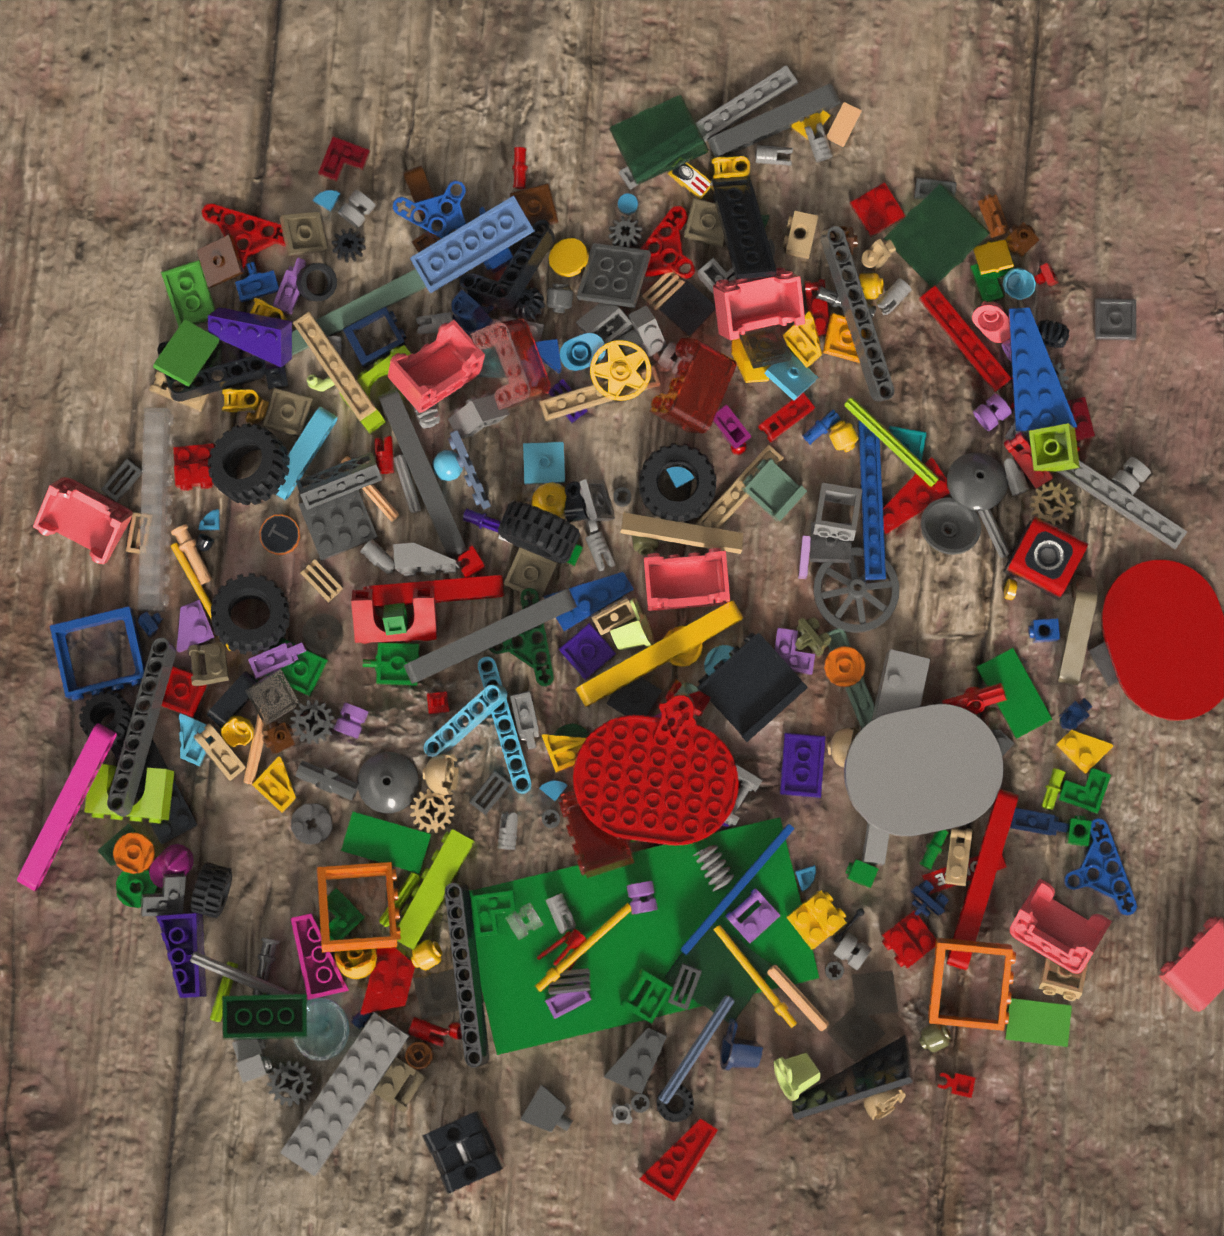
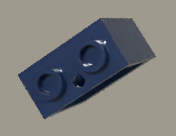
M386 307L343 329L363 368L390 355L392 349L402 347L403 345L406 346L404 340L407 337L402 328L398 329L395 322H397V318L393 311L388 312ZM385 316L397 340L366 356L354 332Z

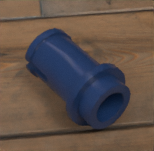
M360 1010L355 1017L352 1016L353 1019L350 1022L360 1030L362 1027H365L364 1024L375 1012L361 1015Z

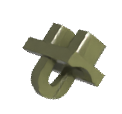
M815 617L808 620L801 618L798 620L799 625L796 628L801 637L796 640L795 646L798 650H801L809 645L817 657L823 654L824 648L830 644L831 637L827 632H823L819 636L816 634L815 631L819 629L820 625Z

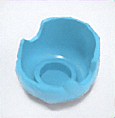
M1013 268L1004 276V290L1012 298L1023 300L1029 298L1035 291L1036 282L1034 276L1025 269Z
M443 450L433 459V471L442 481H452L462 473L463 468H460L456 459L459 454L455 451Z

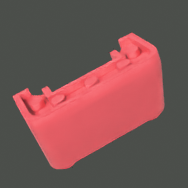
M63 477L49 486L33 527L39 533L46 536L57 532L90 549L89 555L94 562L105 564L108 562L127 528L133 512L71 478Z
M1039 879L1010 927V934L1018 941L1066 970L1076 974L1081 973L1112 921L1100 914H1093L1089 920L1085 919L1052 899L1055 894L1054 888L1051 884Z

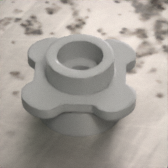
M628 1103L625 1105L614 1104L611 1107L613 1111L612 1122L615 1125L623 1122L630 1124L632 1122V1117L630 1116L632 1106Z

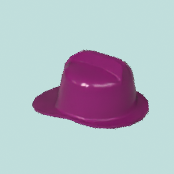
M180 844L167 847L150 866L149 875L154 885L163 888L164 874L186 875L193 866L194 858L189 848Z

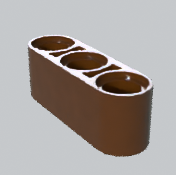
M421 165L403 172L414 203L434 197ZM417 210L421 221H423L425 213L422 210Z

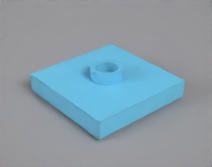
M789 350L764 373L793 400H796L818 378Z
M564 442L523 443L525 485L550 482L565 483Z

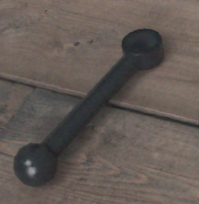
M857 909V914L839 934L833 937L834 942L838 943L841 941V937L860 916L864 915V909Z

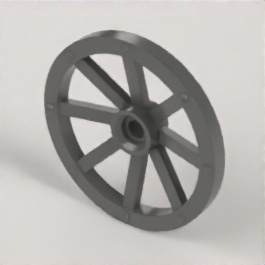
M854 547L851 548V563H848L852 580L829 568L834 564L833 562H823L815 577L813 594L815 604L827 622L846 632L861 633L876 629L892 615L899 599V581L895 570L886 559L885 568L890 581L866 584L865 573L861 578H858L853 556L864 557V548ZM825 573L847 586L821 593V583ZM858 585L861 590H854V586ZM892 588L889 606H885L867 590ZM847 594L848 597L835 616H833L826 608L823 599ZM863 597L883 612L880 617L869 623H866ZM853 600H856L860 624H849L840 620Z

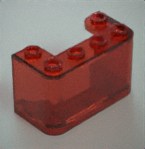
M515 319L497 322L470 333L473 343L478 349L484 350L493 346L496 348L509 383L500 387L495 393V401L499 410L520 406L542 397L550 391V381L529 325L525 320Z
M681 338L675 350L676 356L683 359L677 366L678 370L670 382L668 393L655 396L651 402L649 412L686 432L704 434L713 423L737 363L732 358L698 339Z
M574 790L561 794L562 801L558 803L563 818L568 817L570 824L566 825L569 837L574 836L576 843L572 844L575 856L580 855L581 859H578L577 863L582 875L586 874V877L589 878L634 863L627 839L610 835L592 823L581 809Z

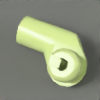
M314 374L307 377L308 386L320 392L335 385L330 377L324 380L316 377Z

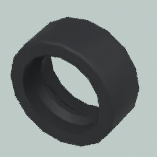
M311 263L300 270L297 275L296 284L300 294L307 300L323 301L334 294L337 287V278L335 272L328 265ZM314 270L323 272L327 278V288L320 294H313L306 285L308 274Z

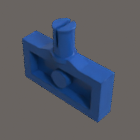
M251 262V265L250 263L246 264L250 275L243 280L235 282L241 303L278 292L279 290L274 271L257 273L255 262Z

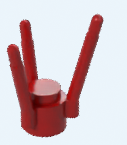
M576 929L572 932L568 931L561 939L538 955L537 959L540 960L566 941L565 943L568 946L554 961V965H557L571 948L573 950L578 948L586 940V937ZM577 960L568 967L567 971L572 970Z

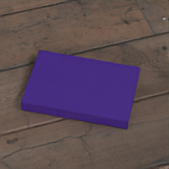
M784 734L780 795L821 798L826 736Z

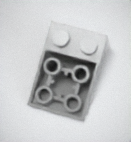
M416 543L393 544L395 569L400 574H403L404 577L416 576L418 572H424V575L436 574V571L441 570L444 573H455L456 569H461V565L456 560Z

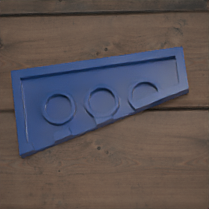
M624 572L569 588L577 608L556 617L565 632L634 589ZM555 592V593H552V594L543 596V598L546 599V598L551 597V596H553V595H555V594H557V593H559V592Z

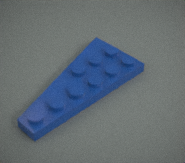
M1030 307L1008 309L1015 431L1036 430L1067 423L1077 427Z

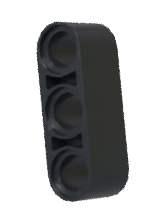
M245 671L212 706L207 716L222 728L231 717L237 715L260 689L262 684Z

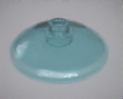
M314 998L307 1001V1038H293L299 1052L315 1061H325L337 1056L345 1047L349 1036V1022L346 1013L339 1004L327 998ZM326 1026L329 1028L328 1032L325 1031Z

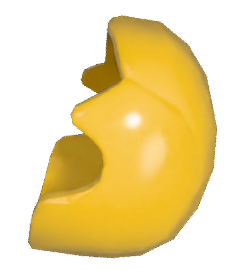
M233 716L221 728V737L230 747L237 745L245 746L254 737V727L249 719L242 716Z

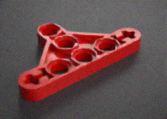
M207 204L202 209V216L206 222L219 226L224 237L233 235L239 257L242 259L243 270L250 256L274 244L286 247L284 237L278 235V239H275L278 229H280V234H283L281 224L215 204ZM214 209L216 214L221 215V221L219 222L218 216L212 215L209 218L207 211L211 212ZM232 214L236 217L233 224L225 223L227 215ZM246 221H254L255 226L252 230L244 228ZM266 226L274 228L271 236L263 234V229ZM239 240H248V246L245 249L238 248Z
M675 206L670 209L640 248L641 250H649L651 244H659V249L656 252H650L651 257L645 277L671 272L684 279L691 278L694 275L695 267L693 262L683 255L680 230L688 220V215L683 207ZM681 213L682 218H681V219H680V218H676V220H675V216H674V215H675V214L679 215V214ZM664 228H670L671 234L662 236L661 231ZM667 254H674L675 259L672 262L664 261ZM684 264L691 266L690 271L687 273L680 271L681 266Z

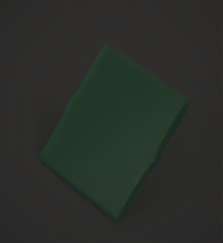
M681 95L643 110L639 114L611 126L609 129L636 184H641L667 171L676 169L680 165L709 151Z
M940 183L922 202L910 210L907 216L884 240H891L896 248L895 251L932 288L940 283L956 266L963 263L967 258L966 256L990 232Z
M713 923L687 955L683 952L680 954L665 978L675 984L682 963L701 970L702 972L692 999L697 1004L704 1005L714 1013L726 995L734 999V1003L723 1019L729 1023L730 1018H738L759 987L714 931L717 925ZM728 934L764 980L768 975L767 971L773 965L746 947L741 940ZM687 969L684 970L678 987L682 989L689 971ZM692 972L685 991L687 994H689L696 976L695 972Z

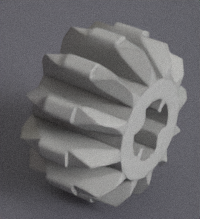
M436 405L421 413L414 408L417 419L424 429L433 427L440 422Z

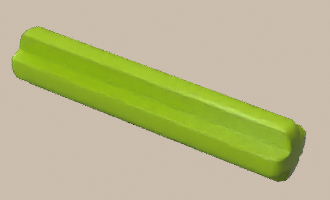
M412 872L398 891V901H394L395 908L401 909L420 881L421 877L416 873ZM388 907L379 919V923L385 927L389 926Z
M228 961L226 964L236 969L238 968L237 963ZM225 976L222 977L210 1020L215 1022L221 1021L222 996H229L234 980Z

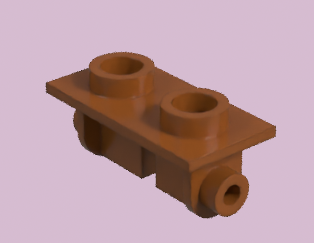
M992 194L984 196V199L977 201L991 238L1005 234L1010 230L997 195L992 196Z

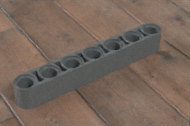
M828 84L711 137L707 142L715 158L727 157L790 128L791 124L797 121L802 122L805 119L804 117L809 119V116L817 112L818 114L823 110L826 112L838 106L841 101L833 85Z

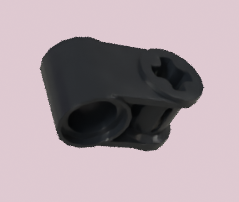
M572 481L565 487L566 501L564 512L569 523L589 519L585 511V500L580 493L581 486L577 481Z

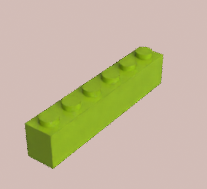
M453 829L451 832L447 831L443 836L441 842L444 844L441 850L437 849L433 854L431 860L434 862L431 868L427 867L421 877L424 879L421 886L415 887L411 895L413 897L411 904H406L401 913L404 917L400 923L396 922V927H400L401 940L397 941L412 950L419 944L445 897L446 886L455 879L475 842Z

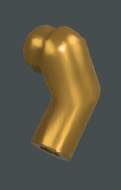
M260 399L256 412L254 414L248 412L245 421L253 425L263 420L269 402Z

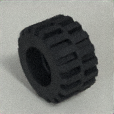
M102 691L99 692L98 696L96 694L92 695L90 701L87 699L85 701L86 706L81 708L83 713L79 714V719L81 720L79 724L83 732L89 737L97 723L101 724L102 719L106 715L115 713L113 720L105 725V727L117 733L113 744L119 746V742L125 741L133 713L131 706L123 697L117 693L114 694L112 691H107V693Z
M209 862L202 866L192 894V912L213 918L220 916L225 907L232 883L231 868Z

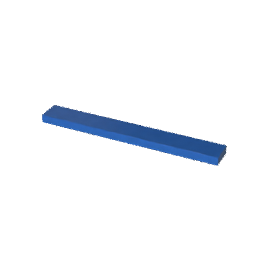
M858 421L865 580L886 579L880 439L861 421Z
M787 824L682 946L681 951L685 955L688 954L795 829L793 826Z

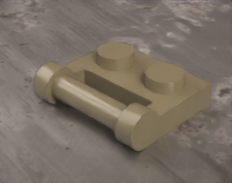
M218 642L188 647V653L191 656L192 685L201 686L229 681L225 645ZM199 655H205L207 675H201Z
M396 1057L373 1093L405 1113L408 1109V1103L421 1083L426 1081L427 1077ZM411 1074L415 1079L402 1099L398 1101L395 1097Z

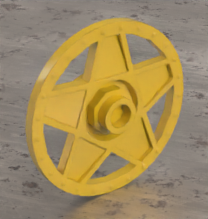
M610 341L601 346L593 356L590 366L591 379L597 390L604 396L613 400H629L638 396L647 387L651 377L650 360L645 351L631 341ZM619 345L630 346L636 349L637 352L625 356ZM608 348V361L595 364L599 355ZM644 360L647 369L645 380L636 371ZM596 376L608 379V392L600 386ZM625 385L638 389L629 395L619 396Z

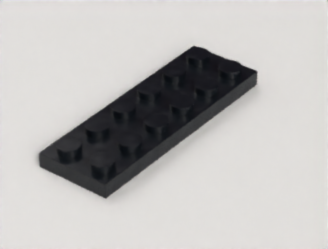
M750 176L711 179L710 186L736 280L776 276V266Z
M145 723L140 726L139 730L144 727ZM153 738L136 793L138 802L145 791L147 768L169 770ZM123 741L119 742V746L113 744L111 748L117 762H119L124 744ZM139 743L134 746V749L139 746ZM133 763L129 765L128 769L133 766ZM174 778L169 820H161V824L150 823L161 845L198 826Z

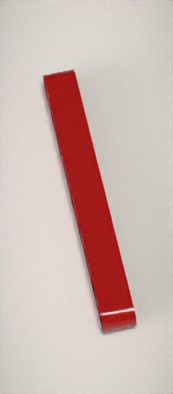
M1004 789L998 791L978 853L980 856L978 861H976L974 876L970 880L953 939L976 941L1017 805L1019 797L1017 793ZM950 950L946 965L967 970L972 952Z

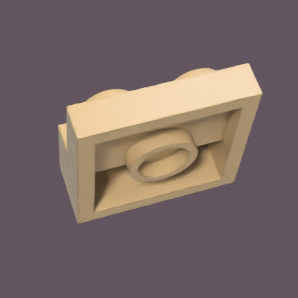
M1046 957L1039 989H1042L1043 993L1047 995L1061 994L1064 999L1074 1001L1076 998L1079 999L1083 993L1088 963L1081 973L1076 974Z

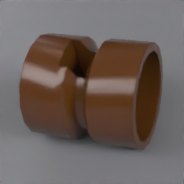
M425 1042L411 1044L405 1053L406 1062L414 1069L428 1067L434 1059L433 1048Z

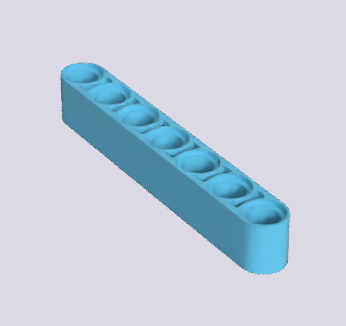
M491 657L481 658L478 662V670L484 689L491 681H496L500 686H503L494 659ZM491 662L493 664L492 670L489 672L483 671V663ZM497 690L492 692V697L494 699H497L498 697ZM506 698L504 709L501 711L494 710L491 714L512 785L518 793L526 794L531 790L532 782ZM503 720L510 722V728L506 731L499 728V724ZM508 740L516 741L515 749L507 750L505 748V743ZM515 759L522 761V767L518 770L511 768V762ZM520 779L528 781V786L524 790L517 788V781Z

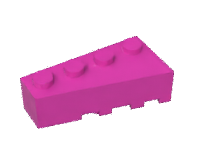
M312 914L291 918L307 1000L349 991L331 953L322 952L321 933Z

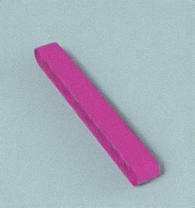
M97 723L93 728L17 878V882L33 891L40 887L116 738V732L100 723Z

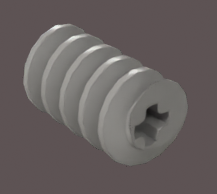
M718 845L709 846L693 855H700L696 861L697 863L704 862L700 869L708 870L704 875L705 878L712 877L708 884H716L712 891L730 883L734 877L733 874H726L730 867H722L726 860H718L722 855L721 852H714Z

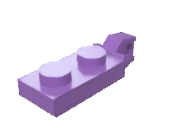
M297 257L294 267L289 266V269H286L273 307L280 309L282 312L293 314L300 295L296 284L297 275L306 265L305 260Z
M292 642L284 643L248 659L255 677L260 678L294 663V661L298 660L297 655L307 650L302 642L295 646L292 645Z

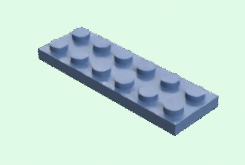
M512 196L412 256L410 259L428 291L433 293L533 233L534 229L516 198Z

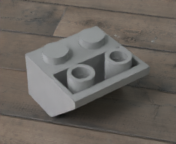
M599 303L576 322L584 334H597L603 339L605 344L617 340V338L625 335L632 329V322L617 305Z

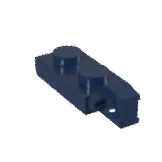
M1015 808L1010 829L1056 836L1057 831L1067 833L1069 824L1058 822L1059 817L1052 814Z

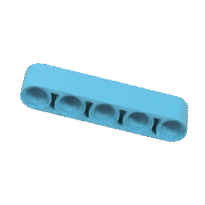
M321 406L316 410L288 454L290 458V464L287 465L289 474L288 476L285 475L284 479L286 482L278 488L280 491L276 494L284 500L289 498L297 485L296 481L302 478L338 419L336 415Z
M489 685L425 742V753L430 757H434L450 751L506 700V689L500 685ZM494 689L498 691L497 699L492 697ZM480 702L483 704V711L481 713L477 710ZM464 716H467L469 721L467 726H464L462 721ZM450 729L454 733V736L451 740L448 737V731ZM434 743H437L439 746L437 753L433 750Z

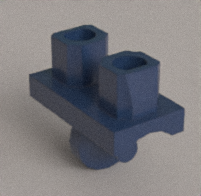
M1085 698L1079 703L1074 701L1059 715L1061 727L1068 731L1076 729L1090 716L1087 712L1093 706Z
M927 880L919 884V886L913 887L910 891L922 902L921 904L916 899L912 902L917 908L914 914L918 916L922 912L928 917L931 912L925 908L927 906L937 916L942 915L948 898L939 893L934 900L931 899L928 894L934 886Z

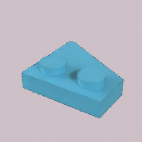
M180 713V758L200 767L206 752L193 736L205 730L204 727L207 725ZM210 735L205 740L208 744L212 742V736Z

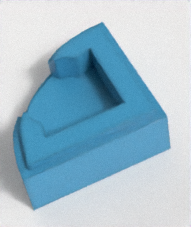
M333 190L323 191L315 196L313 202L331 212L341 194Z
M671 467L666 469L676 488L694 479L692 473L685 468Z
M220 510L210 511L201 520L199 530H220Z
M549 781L544 783L539 789L556 801L568 785L561 781Z
M815 865L795 872L801 891L806 890L813 883L816 876Z

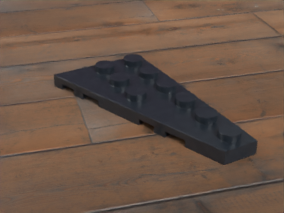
M906 1035L799 1095L798 1099L792 1101V1114L795 1120L913 1083L909 1043Z

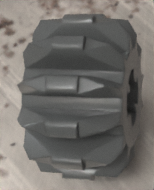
M620 216V223L617 220H613L614 226H609V231L612 232L609 234V239H614L612 245L616 246L619 244V247L627 245V248H631L630 244H633L635 247L638 246L637 240H642V235L639 234L642 232V227H637L639 221L635 220L632 222L631 216L628 217L627 221H624V217ZM625 230L626 232V230H629V236H626V234L622 236V231Z

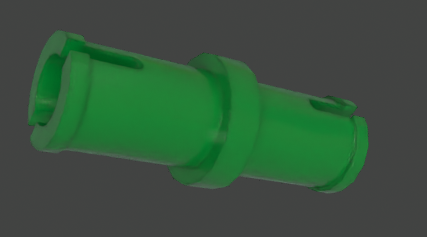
M941 830L934 833L930 843L926 845V852L919 863L921 866L932 869L937 855L942 852L941 847L949 834L948 831Z

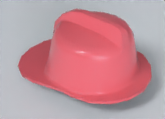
M983 301L982 305L974 310L972 320L988 339L996 343H1004L1010 339L1009 317L1005 314L1003 307L997 302Z

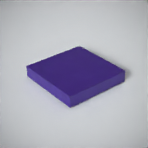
M590 623L559 648V651L584 680H587L616 655L615 651Z

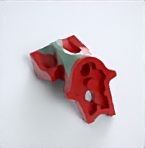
M678 680L674 682L665 697L667 702L660 703L659 705L662 717L656 733L659 735H667L673 746H675L686 725H696L697 721L694 715L702 716L711 697L699 691L691 683H682ZM672 717L675 718V724L669 726L668 720Z

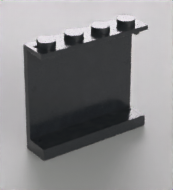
M759 632L756 634L750 633L744 639L746 643L741 648L736 646L728 654L731 657L725 662L720 660L713 667L715 671L710 676L706 673L698 680L700 685L697 686L705 695L711 697L710 701L741 734V737L746 742L752 739L808 688Z

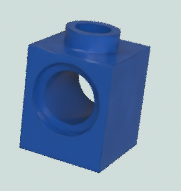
M1058 619L1033 620L1031 626H1028L1029 638L1033 639V643L1058 641L1060 639ZM1039 626L1048 628L1049 633L1047 636H1042L1039 633Z

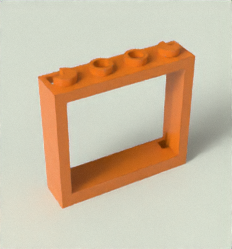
M392 862L317 867L322 952L397 947V940H401L400 927H396V920H400L399 908H395L394 901H398V889H393V882L397 881L396 869L392 870ZM386 876L390 936L330 941L326 880Z
M936 937L928 1010L929 1023L1004 1031V1025L1009 1022V1012H1006L1007 1004L1011 1003V992H1008L1009 984H1013L1014 972H1011V964H1015L1016 952H1013L1012 946L1009 944ZM945 950L1005 955L998 1020L938 1015Z

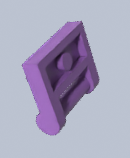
M756 888L751 891L752 894L732 913L728 912L725 915L729 922L749 943L756 939L780 916ZM758 900L761 906L740 924L737 918Z

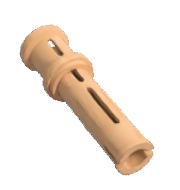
M182 525L171 531V534L175 535L180 545L179 549L185 552L200 584L204 585L213 580L197 551L196 540L192 539L187 529L188 525Z

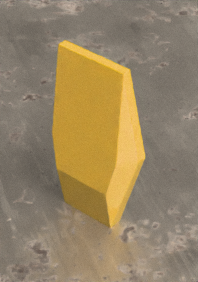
M765 328L745 331L744 335L739 334V339L731 340V354L745 383L768 381L769 378L764 373L770 367L771 348Z

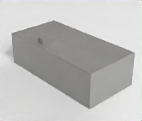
M892 649L886 653L872 721L886 714L920 707L930 663L929 658Z

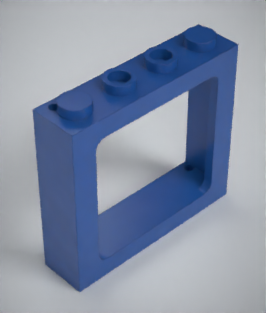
M131 607L50 626L64 693L68 699L72 698V701L84 699V695L96 694L98 696L99 692L112 689V691L124 689V685H141L146 666ZM123 620L127 630L135 673L117 679L78 687L66 640L67 633Z

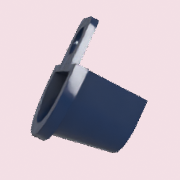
M463 290L452 300L453 320L459 324L467 335L480 334L492 324L493 320L488 314L495 307L482 306L481 302L473 300Z
M730 1018L727 1035H723L720 1066L722 1070L728 1071L731 1068H757L761 1061L763 1047L756 1041L735 1037L738 1021L735 1018Z

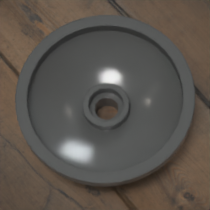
M983 453L962 455L953 462L947 474V488L952 498L962 507L974 511L988 510L996 506L1003 499L1007 491L1008 481L1002 465L993 457ZM980 474L983 478L979 479L976 475Z
M941 498L933 501L926 507L921 516L920 528L924 539L935 550L945 554L956 555L969 551L975 546L981 534V522L977 513L974 510L962 507L953 498Z
M395 752L378 753L369 758L361 767L357 779V784H359L358 791L362 800L371 809L380 813L399 812L408 807L417 795L419 788L418 773L411 761L403 755ZM385 778H390L391 783L389 785L383 784Z

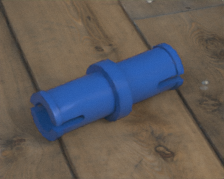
M832 409L820 421L817 420L812 428L802 434V437L811 445L822 434H827V430L841 420L840 416Z

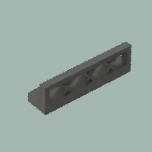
M369 452L298 480L296 483L304 505L308 510L383 479L372 452Z

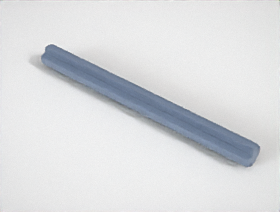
M727 995L723 998L659 1096L660 1101L665 1104L669 1103L733 1005L734 999Z

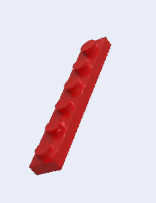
M936 286L919 298V301L994 392H997L1011 381L1012 378Z

